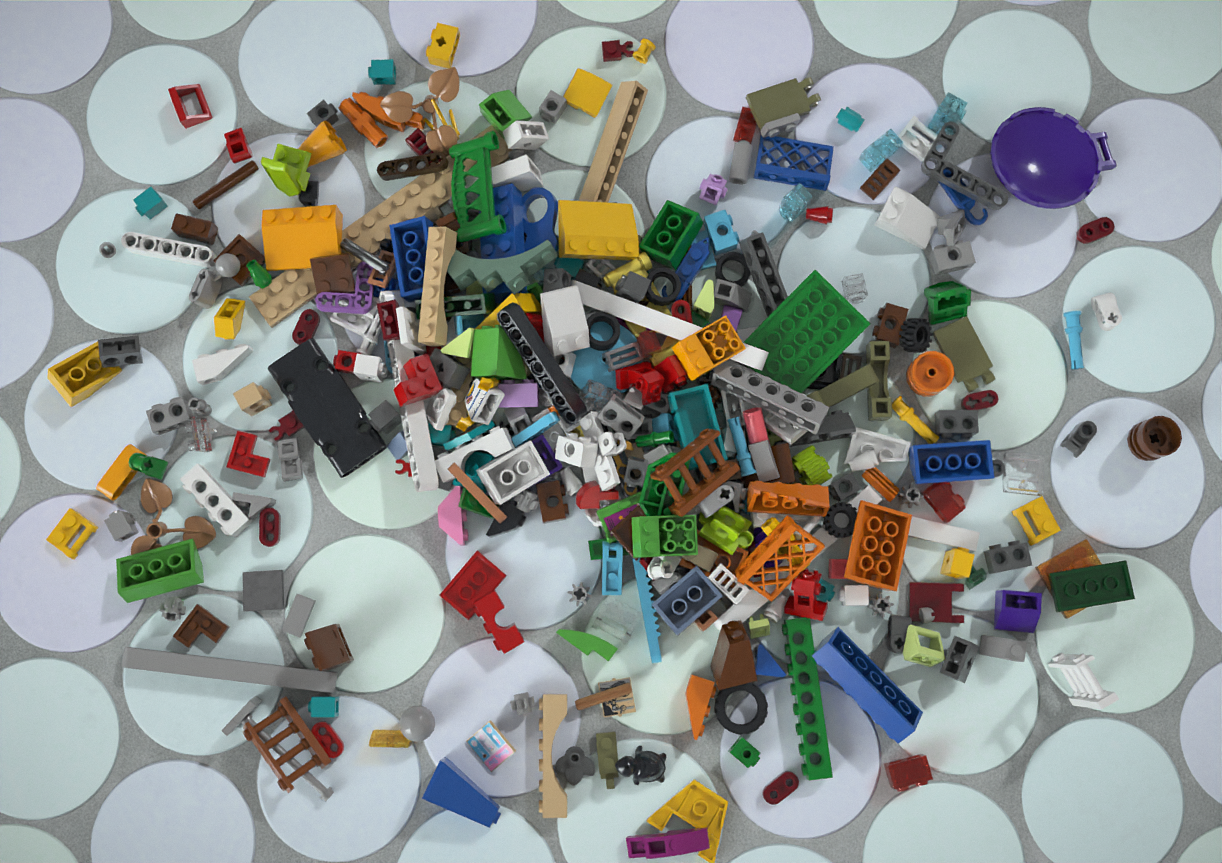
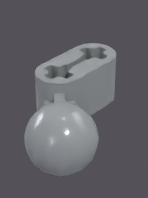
M225 253L216 260V268L212 272L202 269L192 286L189 300L205 309L211 308L222 286V277H233L240 271L241 264L239 259L233 254Z

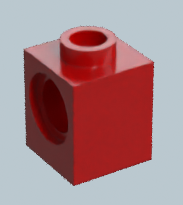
M338 350V354L334 356L333 366H335L338 372L355 375L353 371L356 355L361 353ZM346 359H352L350 366H344Z

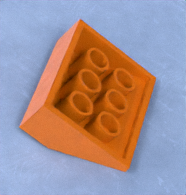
M860 500L844 578L885 591H897L912 515Z

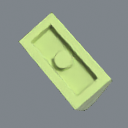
M712 280L706 281L692 309V312H697L709 322L714 310V286Z
M909 625L903 649L904 660L929 667L943 662L945 654L940 633ZM918 635L931 638L929 648L920 646Z

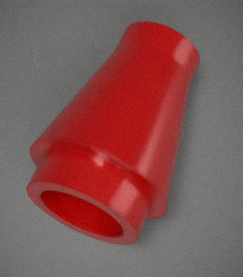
M824 206L806 209V220L826 225L827 223H832L833 208Z

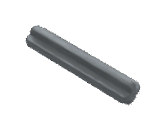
M345 238L340 243L342 249L379 272L386 273L389 269L388 263L351 240Z

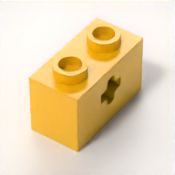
M437 22L436 29H433L431 33L432 42L431 46H427L426 56L432 65L451 68L460 40V31L458 27Z
M962 547L945 551L940 574L956 579L969 578L975 554L969 553V549Z

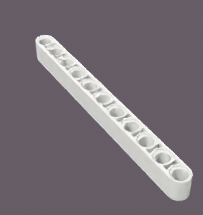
M572 280L571 286H578L581 301L584 305L678 340H683L702 329V327ZM743 343L746 349L730 358L762 371L769 352Z
M400 290L380 292V303L396 299L399 307H405ZM389 340L387 345L396 387L400 382L408 380L403 366L415 356L414 351L403 346L400 340ZM423 400L402 407L399 405L415 490L417 492L437 490L439 482Z
M869 484L848 503L852 504V507H855L857 509L856 512H858L860 500L878 504L883 498ZM838 513L834 518V522L838 527L845 528L849 523V519L846 514ZM825 524L812 534V536L825 545V548L814 559L838 539L828 534L829 532L825 530ZM814 543L805 544V551H812L817 545ZM783 559L778 567L789 566V562ZM789 571L778 572V579L786 578L789 575ZM775 572L767 573L764 576V580L775 579ZM776 584L765 585V590L770 594L776 589ZM750 588V591L737 605L733 603L713 624L720 631L721 626L730 621L741 620L743 623L769 599L753 588Z

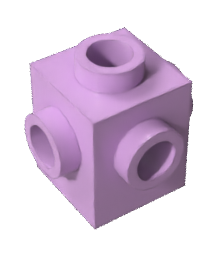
M710 174L707 179H703L699 189L702 192L699 198L717 205L719 199H724L728 190L725 187L727 180L723 179L720 175Z

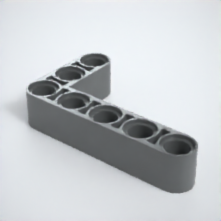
M953 121L945 123L921 164L922 172L992 210H999L1004 207L1008 202V195L1005 191L944 160L959 133L957 123ZM946 128L953 130L952 136L945 133ZM936 145H942L944 152H938ZM932 161L935 164V168H928L926 162ZM949 170L952 173V177H945L943 171ZM960 179H966L969 185L967 187L962 186ZM977 188H983L985 190V195H979L977 193ZM994 196H999L1002 199V204H996Z

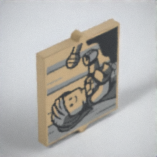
M630 677L617 680L613 678L611 681L598 683L599 691L602 692L626 683L631 685ZM633 692L603 702L604 717L615 715L621 717L622 714L636 712Z

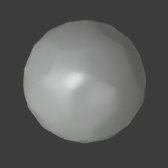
M412 706L402 714L399 723L400 730L408 740L421 742L430 737L434 731L435 718L426 707Z

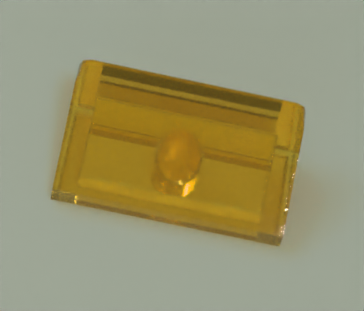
M373 730L369 741L370 747L409 748L412 745V741L404 737L401 730Z

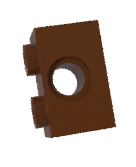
M886 303L883 308L880 307L877 314L879 323L874 326L872 336H875L874 341H889L890 347L895 349L900 343L899 338H901V335H899V331H902L900 327L904 325L903 322L906 321L909 309ZM885 322H891L893 329H888L885 326Z
M559 480L536 484L543 523L547 524L566 520L569 510L568 504H564L562 496H566L564 484L560 485ZM549 498H558V505L555 507L549 506Z

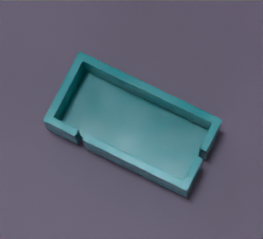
M708 384L669 393L667 398L671 414L675 413L673 421L681 450L700 436V432L705 429L720 431ZM720 434L714 439V442L726 461L727 455ZM707 445L699 451L706 465L717 463ZM693 457L690 460L688 471L699 468Z

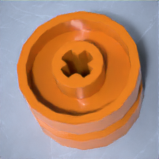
M927 351L920 354L908 366L906 372L907 383L910 389L917 395L933 397L941 393L952 383L954 366L943 353Z

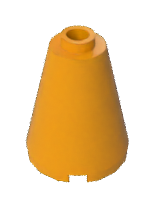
M326 120L321 122L298 147L300 150L312 153L308 167L342 155L347 151L341 137L338 138L335 134L336 130Z

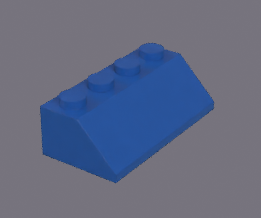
M990 440L924 444L909 447V466L916 484L994 479Z

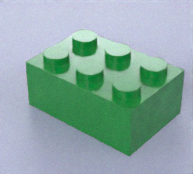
M667 200L640 243L639 248L641 252L644 251L649 259L676 270L704 224L700 214Z

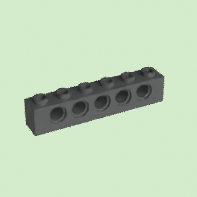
M762 232L744 239L739 244L768 317L788 296Z

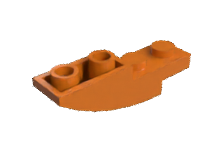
M353 92L352 97L355 103L382 125L404 132L405 126L424 129L425 121L420 113L413 111V115L408 121L403 123L395 122L389 118L380 106L384 97L377 96L376 98L365 92Z

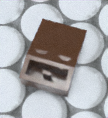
M340 624L329 625L305 633V645L308 650L311 649L314 656L312 657V662L316 669L319 668V671L333 670L354 660Z

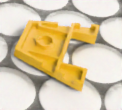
M693 779L648 817L646 822L662 831L672 814H675L695 828L707 827L710 848L698 851L697 854L709 863H715L728 801Z

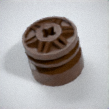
M1155 416L1134 425L1128 433L1127 441L1130 451L1138 459L1154 461L1176 452L1181 445L1182 435L1179 426L1171 418Z

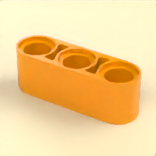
M132 444L127 445L96 486L99 492L112 501L122 494L138 472L129 466L131 455L134 453L146 455Z

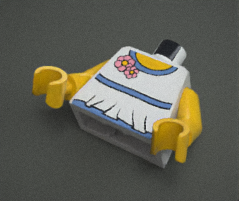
M482 377L470 382V390L465 397L468 416L460 418L456 425L458 429L465 432L468 426L473 425L475 422L489 425L505 396L497 387L499 382L496 378Z

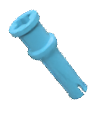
M1081 311L1063 313V316L1066 317L1067 328L1065 332L1069 337L1071 369L1073 370L1084 368L1080 333L1083 331V327L1080 326Z
M740 417L728 419L727 422L729 423L737 452L735 459L739 463L741 477L757 473L756 469H754L751 453L747 448Z

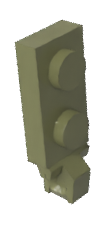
M616 732L596 733L599 774L601 779H606L607 789H615L614 778L619 777L615 767L618 761Z

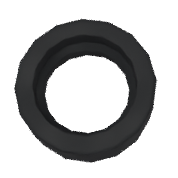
M739 252L724 254L716 264V280L720 279L736 283L742 287L750 278L751 273L745 257ZM734 260L742 264L744 275L741 279L729 281L723 276L722 267L726 262Z
M662 267L654 269L647 276V279L651 280L645 296L651 303L658 306H666L675 301L681 290V282L674 271ZM656 277H665L673 284V292L668 297H659L652 291L651 284Z
M597 312L587 318L590 347L598 351L611 349L617 343L620 336L618 320L607 312ZM596 322L608 323L613 329V335L607 341H598L590 333L591 326Z

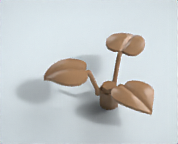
M455 67L438 70L430 76L428 88L435 96L428 95L423 102L412 105L413 97L405 91L393 92L381 101L380 106L389 118L399 123L408 121L413 115L412 109L423 107L425 112L432 113L434 130L426 134V143L434 153L441 152L447 157L450 155L449 148L457 144L458 138L453 128L447 125L437 128L436 110L431 102V99H435L438 105L439 97L444 102H450L456 98L460 81Z
M147 478L141 490V503L148 513L158 511V514L152 520L153 523L148 525L146 529L147 535L136 538L132 543L131 555L163 547L157 543V538L163 537L170 532H184L183 541L194 539L197 549L202 548L216 538V531L207 519L200 516L187 518L184 523L185 528L168 529L165 523L158 522L163 512L162 508H167L171 504L173 495L171 489L164 483Z

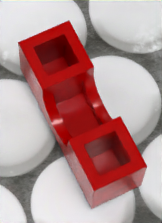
M495 589L474 601L475 606L473 609L478 617H483L485 621L483 626L488 634H493L495 638L493 643L498 651L502 650L505 654L525 642L515 623L507 627L499 626L496 623L495 615L504 609L505 605Z

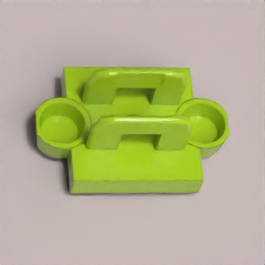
M725 505L707 518L704 517L702 512L699 514V522L704 526L698 535L733 555L737 547L746 549L754 540L753 535L748 531L752 522Z

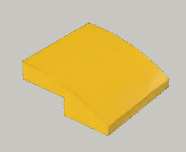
M577 68L563 97L567 99V104L574 109H581L595 118L612 84L590 72Z

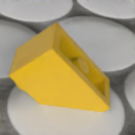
M226 298L214 316L215 337L235 339L241 329L245 309L244 300Z

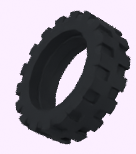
M746 683L720 690L715 699L714 711L717 720L725 729L738 735H746L753 731L755 732L764 724L768 714V703L759 687L752 683ZM736 691L750 693L757 703L755 717L745 724L732 722L725 712L727 698Z

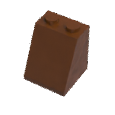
M789 443L771 446L780 477L765 481L764 483L781 482L783 484H793L795 476ZM757 473L743 476L739 482L744 484V488L748 489L749 483L759 481Z
M741 620L730 621L721 626L710 666L718 690L758 681L750 639Z

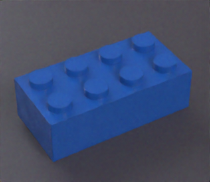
M426 216L389 225L400 294L409 303L422 299L429 227H433V222Z

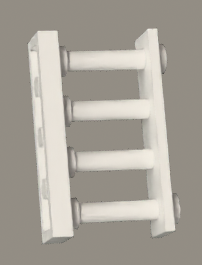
M1059 653L1052 657V662L1048 663L1049 667L1062 670L1074 690V696L1069 698L1073 706L1102 710L1119 700L1115 692L1102 689L1087 663L1095 659L1093 655Z

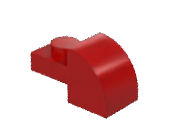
M242 128L224 134L227 142L226 146L234 164L253 157Z
M595 480L589 481L579 489L576 496V505L580 509L599 508V500L619 499V492L614 487L608 491H602L600 485Z

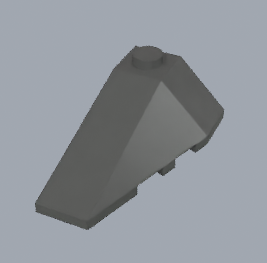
M842 410L833 411L831 415L825 418L816 435L807 431L792 445L789 444V447L849 438L856 432V428L849 412L843 413ZM782 440L776 443L775 445L785 444L787 442Z

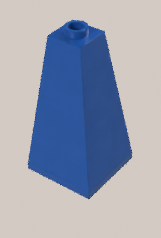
M444 757L439 761L422 799L489 828L492 823L496 824L501 815L498 812L500 806L448 758Z

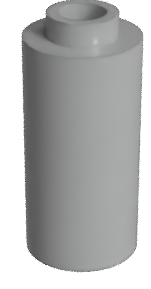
M741 140L734 145L729 181L734 184H746L748 180L753 146L748 141Z

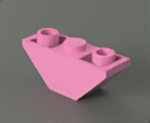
M456 486L438 506L439 527L458 544L465 546V541H468V529H464V521H467V511L458 507L462 488Z

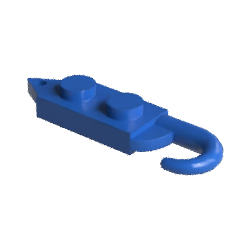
M949 170L943 171L945 177H952V173ZM960 179L961 185L967 187L964 181ZM939 182L956 208L964 210L965 218L970 224L981 225L987 221L988 212L986 208L982 209L983 217L976 219L970 212L975 205V200Z
M709 237L698 243H693L675 273L680 278L681 290L675 301L680 300L710 256ZM664 285L662 288L663 297H668L666 293V285Z

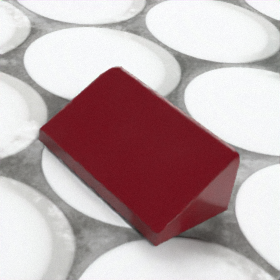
M394 299L377 303L383 340H400L396 308H399L398 302Z

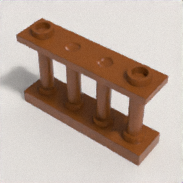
M713 429L701 431L700 436L665 464L659 465L655 472L650 475L652 479L664 481L674 498V503L668 507L672 514L683 517L740 470L737 463L724 460L715 444L714 439L721 434L720 431ZM706 445L718 464L717 468L712 472L708 469L699 452ZM692 457L704 476L698 484L695 483L684 464ZM677 469H679L689 487L688 492L681 496L670 477Z
M285 696L277 703V711L253 727L249 722L245 723L243 735L248 741L252 740L279 779L277 781L282 791L286 790L289 794L294 789L291 783L315 766H320L321 769L325 768L330 764L331 759ZM286 717L289 727L263 743L257 733L279 718ZM292 733H297L301 739L300 743L275 760L269 749ZM309 750L312 755L311 760L286 776L280 766L301 751Z

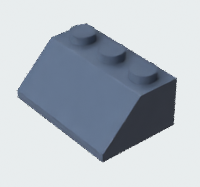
M696 566L651 605L675 635L678 636L722 599L723 595L699 567Z

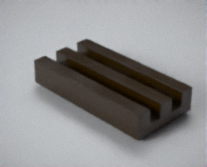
M843 354L838 380L844 377L846 359H849L847 375L852 373L853 360H857L855 371H857L861 367L862 357Z

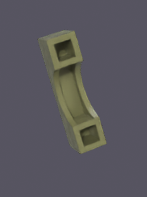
M870 341L866 345V365L871 364L879 379V382L867 388L868 421H887L892 417V401L887 383L888 365L890 362L889 341Z

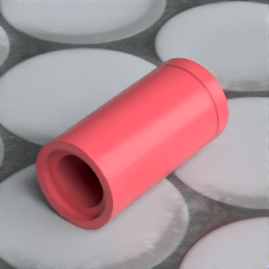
M756 407L743 411L750 444L764 440L769 441L762 408Z

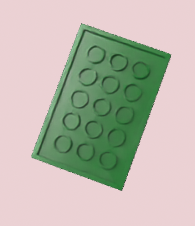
M814 270L743 342L769 352L762 371L748 365L745 366L782 385L788 386L792 390L802 393L871 323L817 270Z

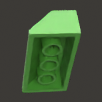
M194 539L116 559L118 594L127 603L204 583L203 565Z

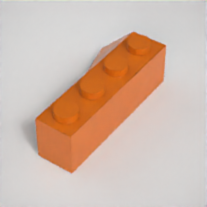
M754 481L749 483L747 489V512L825 517L830 508L828 486Z

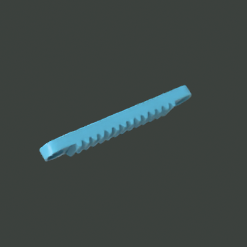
M632 557L652 664L662 662L658 637L661 633L656 632V629L659 628V625L655 624L658 617L653 616L656 610L651 605L654 601L650 600L654 595L649 593L652 586L647 584L651 579L646 577L648 573L639 562V559L635 561Z

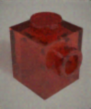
M650 330L639 333V337H636L643 358L661 352V346L655 331L650 332Z

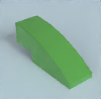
M558 629L556 632L587 656L594 650L609 661L618 649L609 642L588 633Z

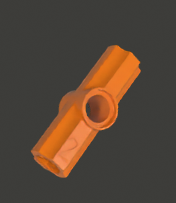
M351 98L344 99L338 109L351 122L355 130L360 135H364L376 148L382 147L386 143L388 136L376 125V122L365 110L363 111Z

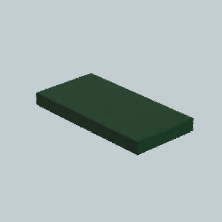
M1126 560L1048 573L1056 612L1135 599Z

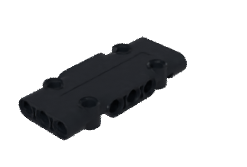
M314 338L306 340L267 368L280 387V390L289 400L288 403L317 446H320L323 454L328 458L341 478L348 476L388 447L378 431L370 424V420L362 405L339 372L334 369L332 363ZM326 362V368L319 370V364ZM294 384V389L287 392V386ZM367 423L369 425L368 430L361 432V425ZM336 445V452L329 454V447Z

